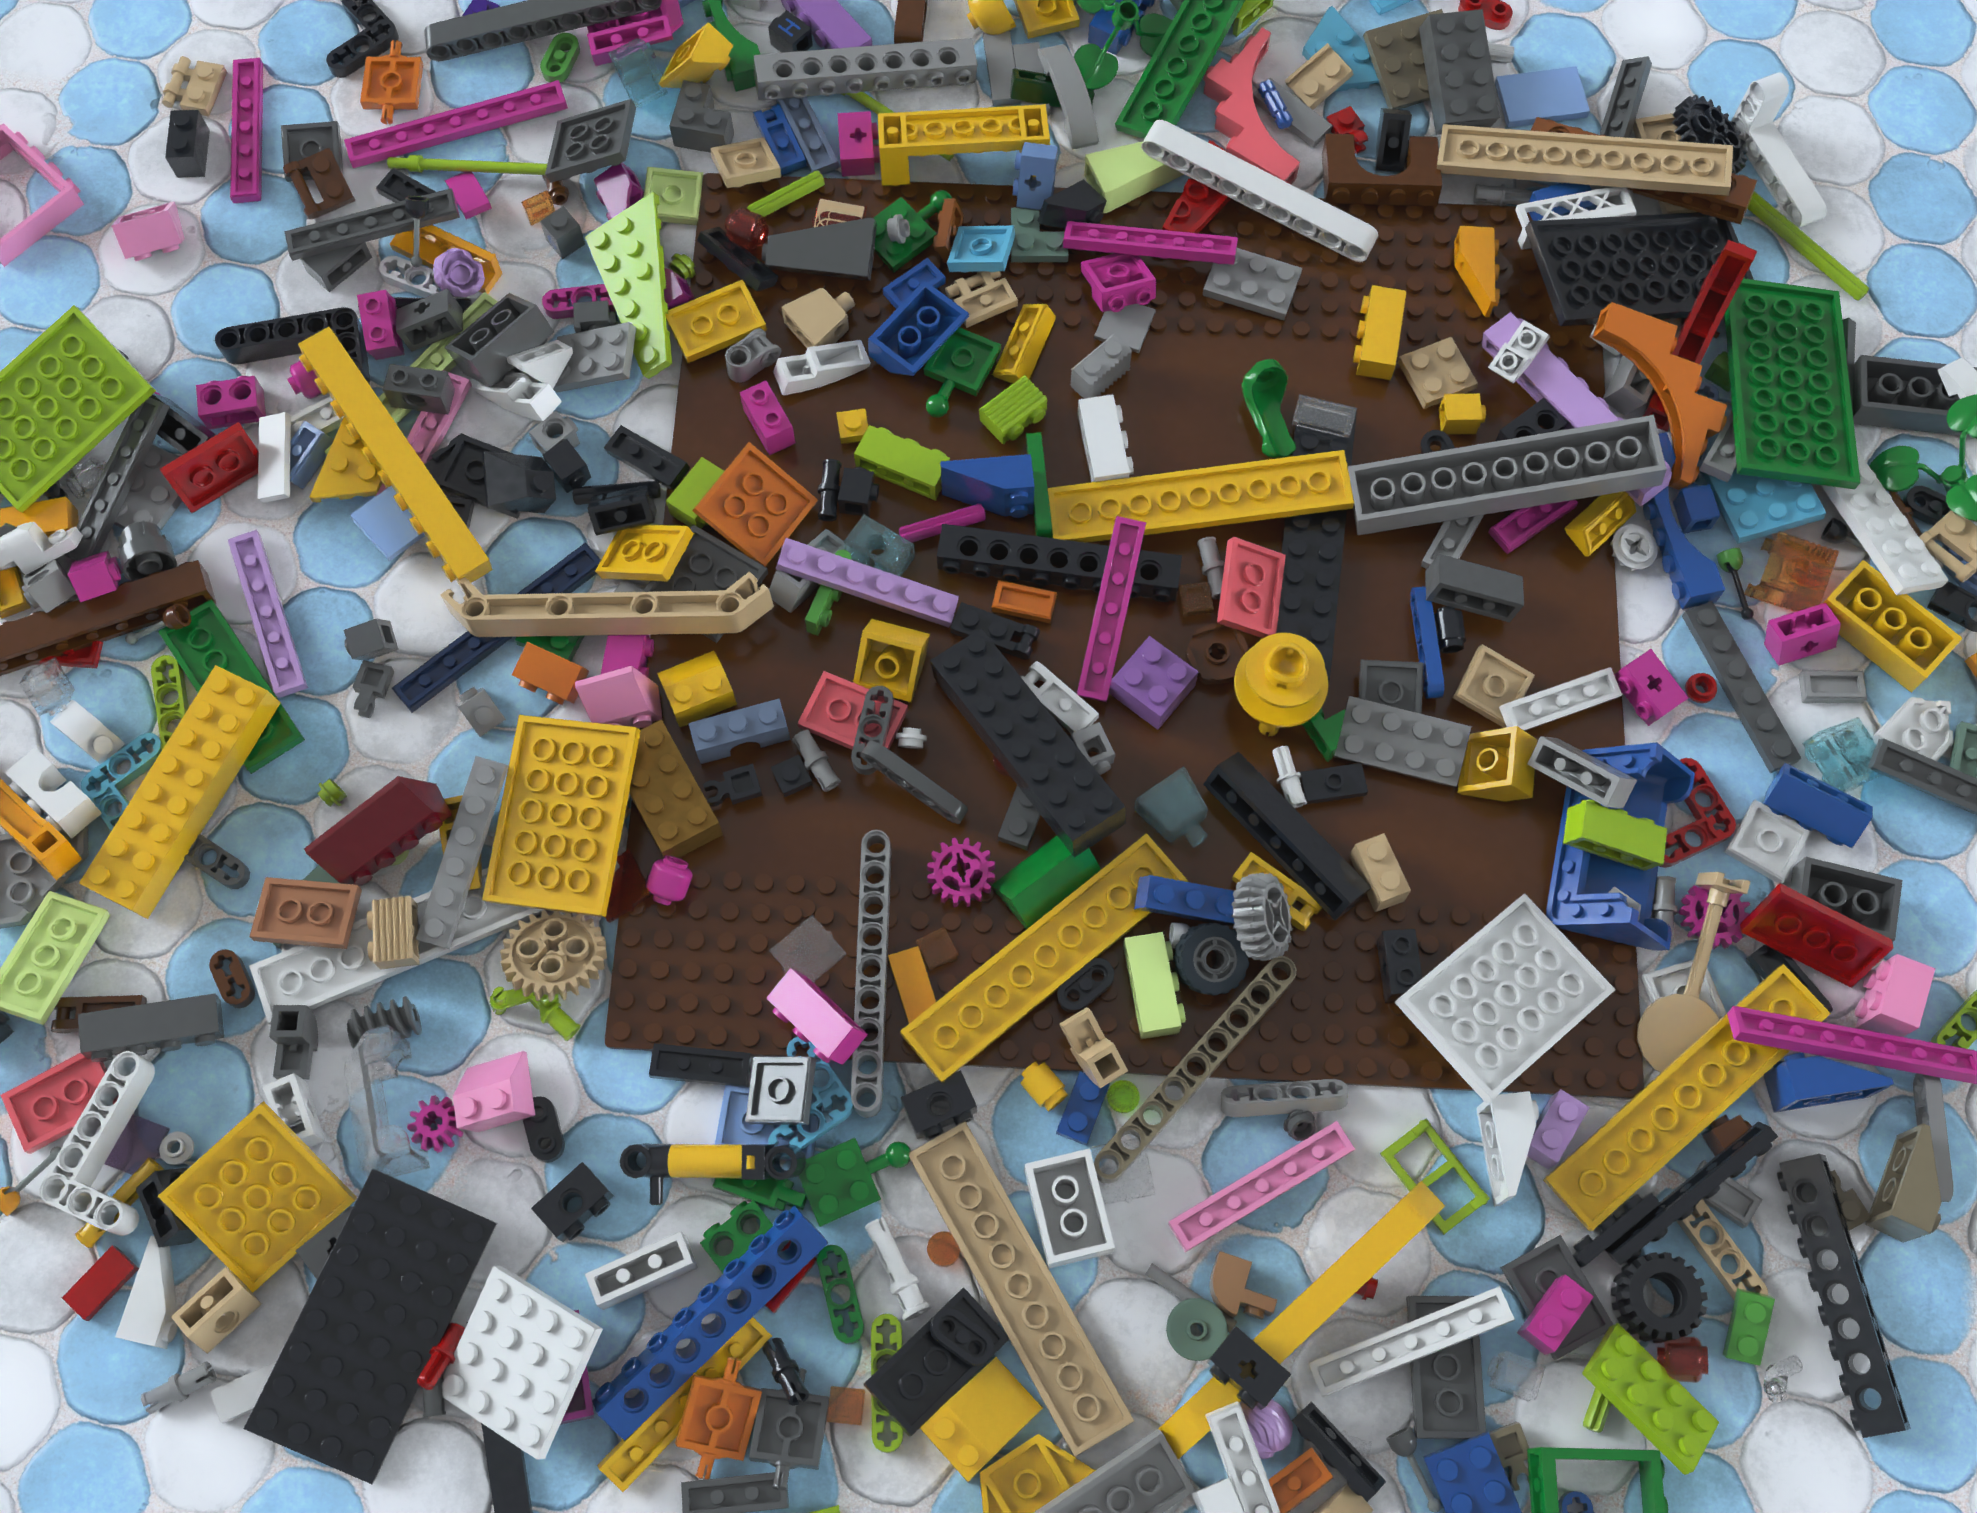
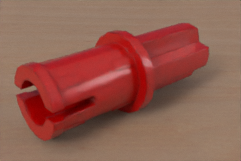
M450 1323L440 1342L430 1349L429 1354L432 1356L417 1379L419 1386L426 1390H432L446 1367L450 1363L454 1364V1352L465 1330L463 1326L457 1323Z

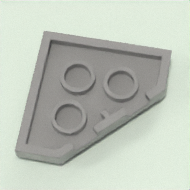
M88 826L72 839L63 830L60 831L83 860L58 880H55L9 834L0 835V929L26 925L39 908L49 891L56 892L89 856Z

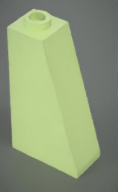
M1142 142L1085 154L1084 176L1088 184L1107 200L1103 214L1184 174L1148 156L1141 148Z

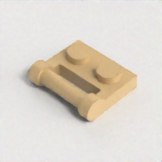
M1950 511L1932 528L1919 536L1930 554L1956 574L1955 578L1960 582L1964 583L1977 572V526L1970 520ZM1935 540H1940L1968 563L1963 564L1936 543Z

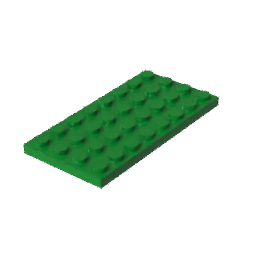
M1743 278L1725 312L1737 474L1855 490L1860 484V474L1839 291Z

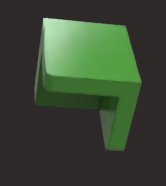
M1723 351L1712 362L1704 377L1729 392L1731 389L1728 353Z

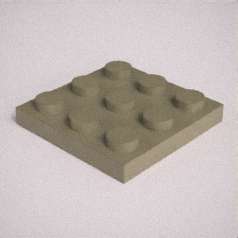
M1442 9L1371 29L1364 33L1363 37L1388 109H1402L1430 100L1419 27L1430 14L1443 13Z

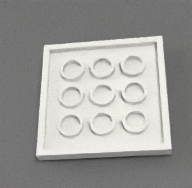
M493 1266L454 1352V1364H449L443 1377L445 1379L442 1383L443 1398L535 1459H545L603 1328L504 1267Z

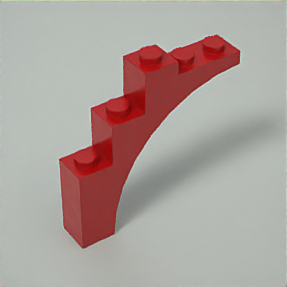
M1731 240L1727 241L1716 263L1713 264L1705 278L1694 306L1682 326L1677 345L1672 352L1673 355L1697 364L1701 363L1731 300L1756 256V250ZM1653 389L1642 417L1654 415L1657 428L1668 432L1670 428L1668 417L1660 397L1655 389Z

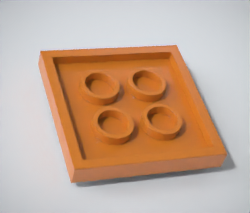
M748 442L692 511L746 556L766 567L782 547L785 538H789L817 503L818 499L753 444Z

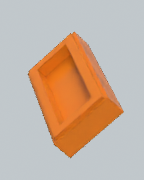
M998 580L991 611L1051 624L1057 592Z

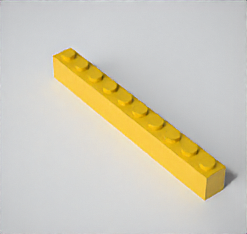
M327 327L298 343L302 355L298 357L307 372L313 370L318 378L314 379V382L323 395L329 393L333 399L330 405L338 418L343 416L346 418L349 424L345 427L353 440H361L365 446L361 450L371 465L376 462L380 468L377 474L385 487L392 486L397 494L393 497L402 511L409 510L413 516L409 519L410 523L418 535L424 533L429 541L425 544L435 559L440 556L445 565L442 566V569L450 582L455 580L458 582L466 577L472 583L492 571L489 558L331 328Z

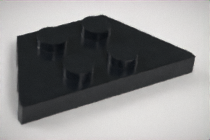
M461 433L451 440L447 447L441 448L432 454V459L424 465L442 490L486 506L482 453L484 451L513 453ZM493 509L516 519L520 516V511Z

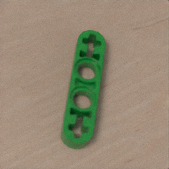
M1041 432L1026 433L1027 454H1031L1034 478L1033 513L1036 536L1052 538Z

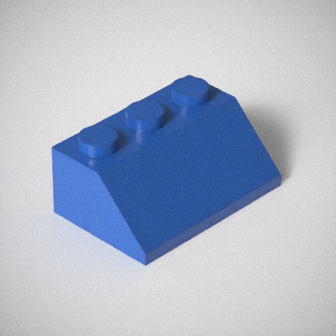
M924 280L868 339V356L890 373L914 376L969 317V313Z

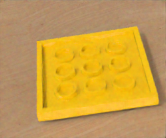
M264 1101L158 1195L174 1214L252 1293L297 1254L296 1250L326 1227L357 1199V1196Z

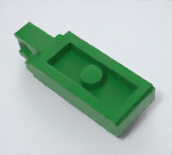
M715 1178L712 1185L715 1189L748 1201L754 1200L756 1204L773 1210L784 1211L786 1205L790 1207L795 1205L799 1210L803 1211L807 1201L806 1194L793 1190L794 1182L788 1179L741 1180L736 1178Z

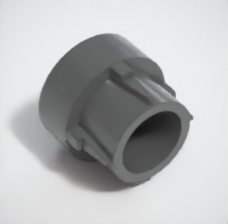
M145 521L136 522L124 528L121 535L117 536L119 559L123 574L128 580L133 582L148 577L154 572H163L177 566L172 545L166 540L165 535H162L161 529L156 524Z

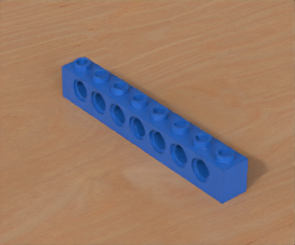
M795 1205L790 1210H785L779 1214L774 1221V1225L765 1234L758 1235L750 1243L749 1250L739 1259L732 1260L725 1267L723 1275L714 1283L707 1284L700 1291L698 1299L688 1308L681 1309L674 1316L672 1324L667 1329L655 1334L647 1343V1348L640 1355L630 1358L623 1365L621 1373L613 1381L604 1383L597 1390L595 1398L592 1400L597 1415L625 1441L828 1244L825 1237ZM791 1240L788 1249L778 1251V1247L782 1242ZM766 1265V1269L762 1274L752 1275L757 1266ZM741 1289V1293L737 1298L727 1299L731 1291ZM716 1314L715 1319L711 1323L701 1324L705 1316ZM691 1339L686 1347L676 1348L679 1341ZM665 1364L660 1372L650 1373L653 1366ZM639 1389V1392L634 1397H624L629 1390Z

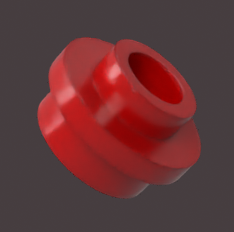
M1697 673L1687 680L1685 691L1691 700L1697 703H1707L1715 697L1717 684L1711 675ZM1696 686H1701L1705 693L1698 691Z

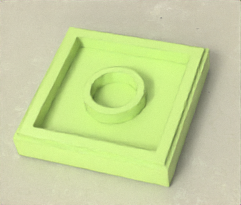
M647 167L644 197L653 191L659 195L660 205L657 206V211L661 222L697 225L703 172Z

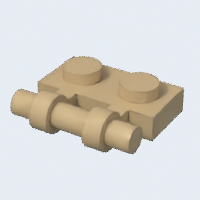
M181 56L179 62L174 64L171 74L173 76L170 83H167L163 90L164 98L162 104L172 108L175 101H180L182 110H199L201 115L210 116L227 71L224 65L197 61L195 68L190 69L191 60ZM183 81L189 82L186 89L181 88Z
M1000 271L977 272L976 275L967 279L959 278L954 281L953 285L945 288L948 298L956 295L960 296L954 299V302L969 313V317L964 321L966 328L1018 306V299L1006 278L994 281V279L1001 277ZM980 285L983 286V287H981V288H979V289H977V290H974V291H971V290H970V289H973V288H975V287H977V286H980Z

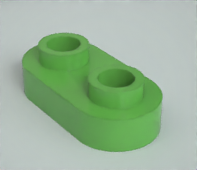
M560 33L552 39L540 64L542 75L547 82L559 80L561 83L568 78L580 54V46L576 36L571 33Z

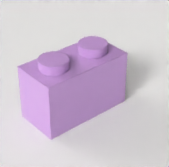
M1560 1089L1550 1098L1536 1122V1128L1527 1156L1547 1169L1557 1164L1590 1107Z

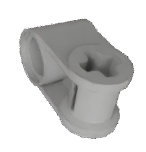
M757 328L744 339L726 351L725 358L729 378L739 383L748 381L762 369L772 365L779 358L781 348L776 344L773 345L766 338V333L763 329Z

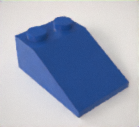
M1031 454L940 461L942 495L970 505L982 504L984 510L1001 516L1022 518L1028 514H1033L1034 478Z
M1804 1053L1785 1056L1784 1061L1777 1062L1773 1069L1763 1075L1774 1113L1869 1098L1894 1085L1893 1079L1821 1056L1805 1058Z

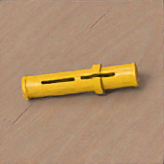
M148 1157L112 1197L131 1206L139 1198L136 1187L152 1173L164 1170V1168L154 1159ZM119 1212L114 1217V1223L119 1218ZM86 1223L75 1233V1236L83 1245L92 1248L106 1231Z

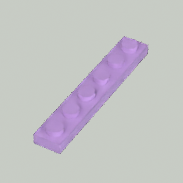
M257 530L228 539L275 695L279 699L307 689L308 686L261 535Z
M785 538L776 566L777 570L948 628L952 624L959 596Z

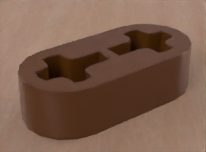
M223 949L214 953L210 959L209 967L222 998L234 1008L247 1007L255 997V989L243 961L231 950ZM225 959L231 961L229 964L231 975L220 969L224 966L223 960ZM235 982L244 989L241 991L242 997L240 999L232 996L236 993L233 986Z

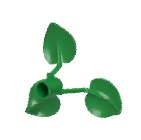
M1076 0L1078 5L1089 14H1096L1102 8L1106 12L1114 11L1112 23L1115 28L1103 49L1101 50L1096 44L1089 43L1082 45L1074 54L1073 58L1079 67L1086 88L1093 90L1103 88L1115 78L1118 71V60L1115 56L1106 52L1119 30H1127L1134 23L1136 35L1141 36V49L1152 57L1173 20L1160 14L1151 13L1143 16L1139 22V9L1132 0H1123L1120 3L1116 2V0Z
M1977 394L1955 402L1947 413L1949 428L1954 432H1962L1959 440L1958 466H1949L1941 475H1938L1925 464L1918 463L1919 453L1915 448L1910 446L1889 448L1880 453L1869 465L1886 491L1899 492L1909 489L1919 478L1918 469L1923 470L1934 478L1937 484L1943 483L1947 493L1946 502L1953 513L1977 522V475L1968 478L1965 470L1966 437L1969 435L1977 439Z

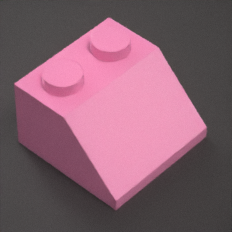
M174 201L120 216L112 225L125 259L134 257L135 261L151 257V252L162 249L163 253L175 251L180 248L178 244H181L185 239Z
M633 666L575 682V688L592 723L645 728L650 726L652 722L662 719L659 686Z
M521 1051L466 1069L453 1094L456 1126L458 1129L482 1132L535 1116L527 1052Z

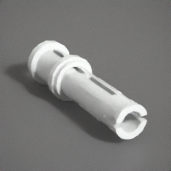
M884 1217L868 1223L865 1229L892 1283L890 1285V1292L892 1295L897 1296L904 1311L902 1315L904 1321L914 1319L930 1310V1303L924 1301L917 1286L919 1280L917 1276L910 1274Z

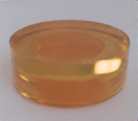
M943 1231L934 1234L927 1244L928 1256L937 1266H951L960 1256L961 1251L950 1232Z

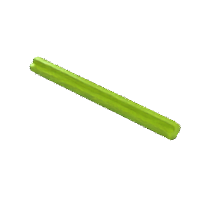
M1754 191L1747 208L1855 300L1859 301L1868 293L1869 287Z

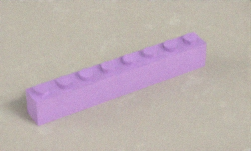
M1511 312L1483 332L1482 347L1495 358L1504 343L1508 344L1523 322V319H1517ZM1547 343L1523 374L1516 380L1536 402L1544 398L1568 422L1564 430L1624 420L1621 417L1617 418L1609 410L1606 401L1601 397H1596L1589 390L1585 380L1581 377H1576L1569 370L1567 363L1561 357L1557 358L1549 350ZM1666 461L1667 470L1662 485L1626 491L1640 507L1669 485L1672 472Z

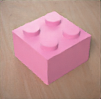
M1896 954L1890 959L1882 961L1873 970L1871 969L1866 974L1863 982V987L1867 988L1865 996L1859 1001L1855 1010V1016L1858 1017L1855 1028L1904 1037L1920 1027L1936 968Z

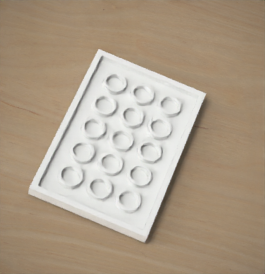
M1524 893L1399 997L1395 1004L1482 1100L1488 1104L1613 993L1615 988Z

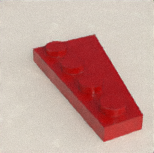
M1209 140L1208 143H1210V144H1212V145H1214V146H1216V147H1218V148H1220V149L1226 151L1225 149H1223L1222 147H1220L1219 145H1217V144L1214 143L1213 141ZM1190 177L1184 186L1180 198L1177 199L1168 215L1162 230L1199 233L1232 198Z

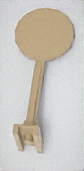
M1721 872L1698 873L1695 885L1709 890L1707 899L1709 905L1685 991L1683 994H1671L1658 998L1645 1009L1638 1023L1637 1042L1641 1054L1649 1065L1660 1073L1719 1021L1718 1015L1706 1002L1699 999V994L1723 907H1727L1730 894H1747L1751 881L1744 879L1729 880L1724 878L1725 874Z

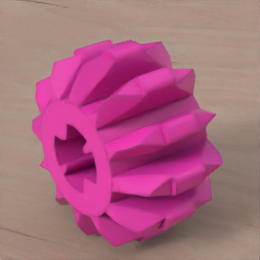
M434 1095L431 1096L429 1105L423 1100L419 1101L418 1105L422 1110L419 1113L411 1111L410 1116L416 1121L407 1125L409 1131L415 1132L411 1137L412 1142L415 1144L421 1143V1149L424 1151L430 1150L433 1146L437 1153L442 1152L444 1142L450 1148L454 1147L455 1143L451 1138L454 1135L462 1137L463 1132L456 1126L452 1100L449 1097H445L440 1102L439 1098ZM437 1118L441 1119L442 1124H437L439 1128L437 1130L432 1129L431 1124H436L434 1120Z

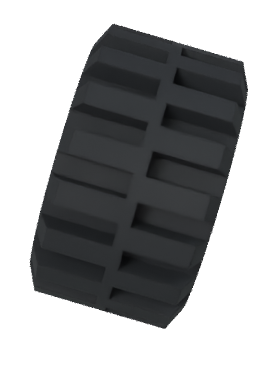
M1657 1252L1649 1253L1624 1265L1620 1269L1622 1272L1617 1274L1613 1280L1617 1285L1611 1288L1610 1295L1616 1297V1302L1611 1303L1613 1311L1619 1310L1621 1316L1617 1317L1620 1324L1626 1323L1629 1326L1626 1331L1631 1335L1639 1334V1340L1645 1342L1653 1340V1343L1670 1342L1689 1335L1693 1332L1692 1329L1699 1327L1702 1322L1699 1317L1705 1315L1707 1307L1702 1305L1703 1301L1708 1300L1707 1292H1701L1700 1286L1705 1285L1702 1277L1696 1279L1693 1275L1697 1270L1692 1265L1685 1267V1259L1680 1256L1672 1258V1253L1666 1252L1659 1255ZM1649 1278L1662 1281L1673 1295V1310L1667 1318L1654 1314L1644 1301L1643 1289Z

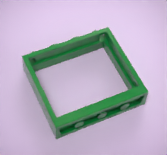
M1552 1447L1527 1449L1531 1513H1559L1555 1459L1638 1461L1643 1513H1668V1502L1663 1490L1665 1467L1659 1450Z

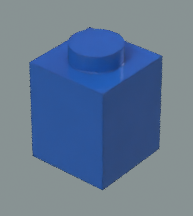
M1690 484L1682 488L1673 501L1683 534L1712 529L1721 516L1710 484L1701 486Z

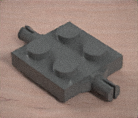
M800 1368L799 1376L804 1383L807 1371ZM761 1388L762 1394L756 1414L749 1460L769 1463L776 1467L772 1488L779 1490L780 1485L781 1490H787L790 1469L800 1467L819 1470L830 1400L828 1396L812 1395L809 1393L808 1399L802 1402L798 1392H795L799 1405L792 1406L788 1403L783 1389Z

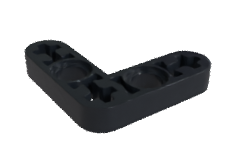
M341 0L345 11L363 31L327 55L326 62L335 77L349 76L365 65L366 57H378L390 49L392 40L395 43L396 40H399L394 23L372 0H355L359 1V7L352 0ZM367 14H376V17L371 21L363 20V17ZM361 45L370 46L365 52L360 53L356 51Z

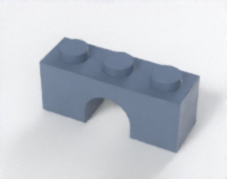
M780 699L688 723L700 764L731 756L730 750L742 743L757 742L762 748L791 740Z

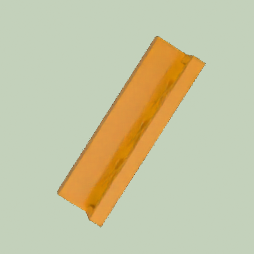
M434 225L420 228L419 257L422 259L423 265L433 269L434 260L440 254L453 248L466 250L471 253L474 261L480 262L483 267L485 280L479 292L489 294L502 275L495 254ZM414 230L396 234L390 242L392 250L411 259L414 253Z

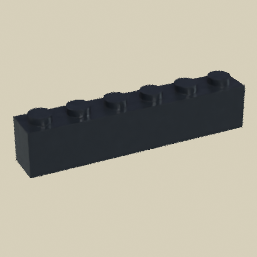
M1240 752L1218 764L1203 785L1335 921L1353 908L1370 890L1371 886Z

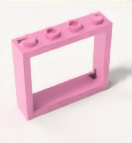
M3 123L0 125V160L14 150L59 192L0 238V264L5 267L83 206L84 203L78 196L80 189L70 178L64 180L62 172L53 162L47 164L44 161L46 159L44 155L34 145L31 148L27 146L28 141L19 131L14 134Z

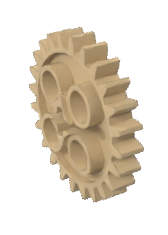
M543 910L540 918H536L533 914L529 915L530 922L528 924L519 920L520 930L510 929L511 939H503L504 949L500 950L502 959L501 966L503 972H505L506 981L512 982L515 991L522 988L524 997L534 992L536 1001H539L544 994L548 995L549 1002L554 1000L555 994H560L561 998L566 1000L567 992L569 991L578 996V987L583 986L589 989V978L598 980V970L605 969L604 959H607L605 936H602L600 927L594 926L592 918L585 921L584 914H578L576 917H573L572 913L566 912L564 915H560L559 911H554L553 915H548L546 910Z

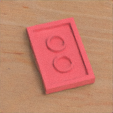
M1236 537L1227 541L1217 623L1260 638L1276 634L1286 555Z
M823 671L798 721V727L803 730L808 729L812 734L853 750L865 696L870 689ZM883 696L873 700L875 702V714L879 716L881 704L886 703ZM893 699L894 707L884 746L887 749H890L896 733L908 712V705ZM870 723L864 728V733L869 737H876L882 731L881 726L876 723Z
M79 1053L0 1095L24 1152L32 1154L71 1133L107 1071L103 1062H92L91 1059H87L82 1053ZM118 1095L115 1097L113 1104L117 1101Z

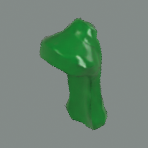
M1271 358L1257 362L1245 374L1242 382V392L1255 426L1263 437L1262 453L1269 458L1277 459L1292 455L1296 450V444L1288 432L1280 411L1288 383V376L1278 361Z

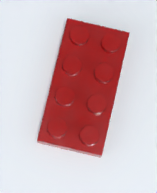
M1781 883L1740 923L1741 933L1851 988L1894 948L1892 939Z

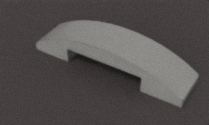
M1065 44L1039 49L1038 55L1046 76H1051L1066 118L1064 128L1072 150L1097 145L1099 139L1092 104L1082 74L1071 52Z

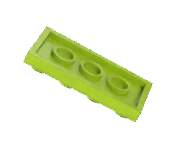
M1619 1323L1610 1326L1582 1374L1684 1475L1694 1472L1719 1421Z

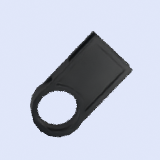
M1949 581L1942 588H1936L1927 608L1970 631L1977 632V622L1971 618L1968 611L1970 607L1977 608V596Z

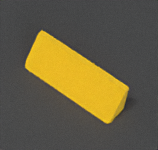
M1023 304L992 374L994 377L1010 383H1015L1024 375L1030 379L1056 319L1055 314L1047 304Z
M1626 491L1600 495L1565 527V531L1584 556L1589 557L1637 512L1635 502Z

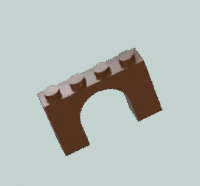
M1325 134L1322 150L1325 202L1338 204L1437 206L1442 190L1441 170L1437 169L1439 154L1438 137L1409 136L1405 158L1406 170L1396 175L1381 176L1366 171L1357 162L1354 134Z

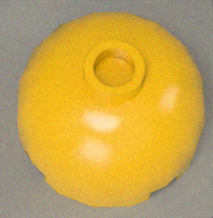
M968 0L971 12L966 16L974 30L980 27L986 34L998 35L1016 27L1003 0Z

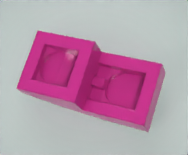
M463 172L445 180L449 189L452 188L456 203L459 205L466 220L492 209L487 196L472 172Z

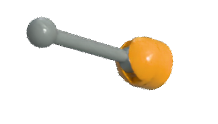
M61 1147L52 1148L50 1156L16 1187L7 1186L0 1188V1211L9 1216L18 1207L21 1199L20 1191L56 1159Z

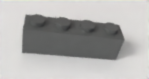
M216 993L78 1014L80 1052L87 1059H91L92 1062L109 1061L113 1059V1055L125 1051L134 1052L142 1056L147 1054L149 1049L161 1048V1051H175L182 1048L181 1044L195 1042L196 1046H207L216 1043L215 1039L224 1038L221 1000Z

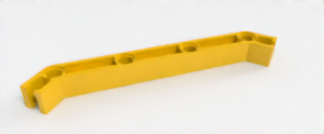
M1422 1181L1419 1182L1264 1328L1253 1341L1281 1364L1416 1236L1445 1205ZM1240 1363L1238 1364L1242 1369L1240 1373L1241 1378L1255 1377L1251 1373L1253 1366L1250 1363L1244 1366ZM1212 1377L1158 1428L1165 1436L1177 1459L1182 1457L1211 1430L1205 1414L1234 1402H1241L1236 1396L1239 1390L1228 1382L1226 1385H1223L1216 1378Z

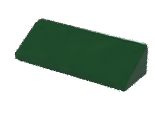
M1012 69L1011 99L1036 104H1049L1053 107L1062 108L1051 76H1046L1044 73ZM1087 89L1092 104L1095 93L1093 89Z

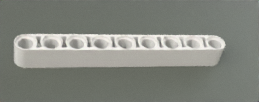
M1156 120L1141 144L1142 150L1151 158L1356 262H1363L1367 259L1378 238L1377 230L1366 222L1167 121Z

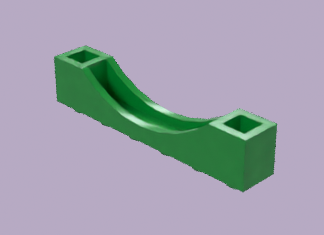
M723 0L702 1L706 18L711 17L712 22L709 23L733 44L728 55L731 59L724 68L727 82H733L735 92L756 87L754 55H760L758 45L745 38L732 26L723 11Z

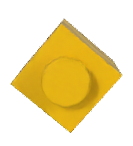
M1480 393L1444 394L1439 406L1441 431L1446 434H1476L1480 424L1484 423L1486 418L1485 405H1481Z

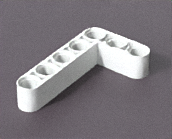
M1778 72L1753 81L1749 85L1732 121L1736 123L1734 126L1735 130L1742 133L1739 135V138L1746 142L1742 146L1748 151L1745 155L1785 217L1799 228L1823 219L1826 215V204L1773 123L1789 92L1786 76Z
M130 1051L121 1052L113 1059L40 1185L39 1194L43 1201L95 1227L116 1235L125 1236L135 1230L139 1222L137 1210L91 1186L155 1075L153 1063ZM136 1065L134 1072L130 1074L131 1069ZM119 1095L117 1101L113 1104L115 1097ZM101 1125L100 1131L95 1135L97 1128ZM83 1156L82 1162L78 1165L79 1159ZM65 1187L64 1193L60 1196L61 1190ZM92 1199V1204L89 1207V1209H87V1204ZM119 1212V1218L114 1223V1217Z

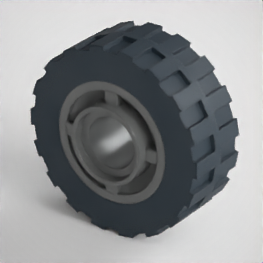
M1202 923L1196 927L1192 926L1188 929V932L1181 935L1180 941L1174 949L1176 950L1175 956H1173V962H1175L1176 966L1174 969L1179 974L1180 981L1189 986V989L1207 995L1226 994L1232 988L1238 987L1240 985L1239 982L1244 980L1246 969L1249 967L1248 956L1241 949V941L1237 940V932L1235 930L1229 929V926ZM1212 950L1216 954V963L1210 968L1206 963V956Z

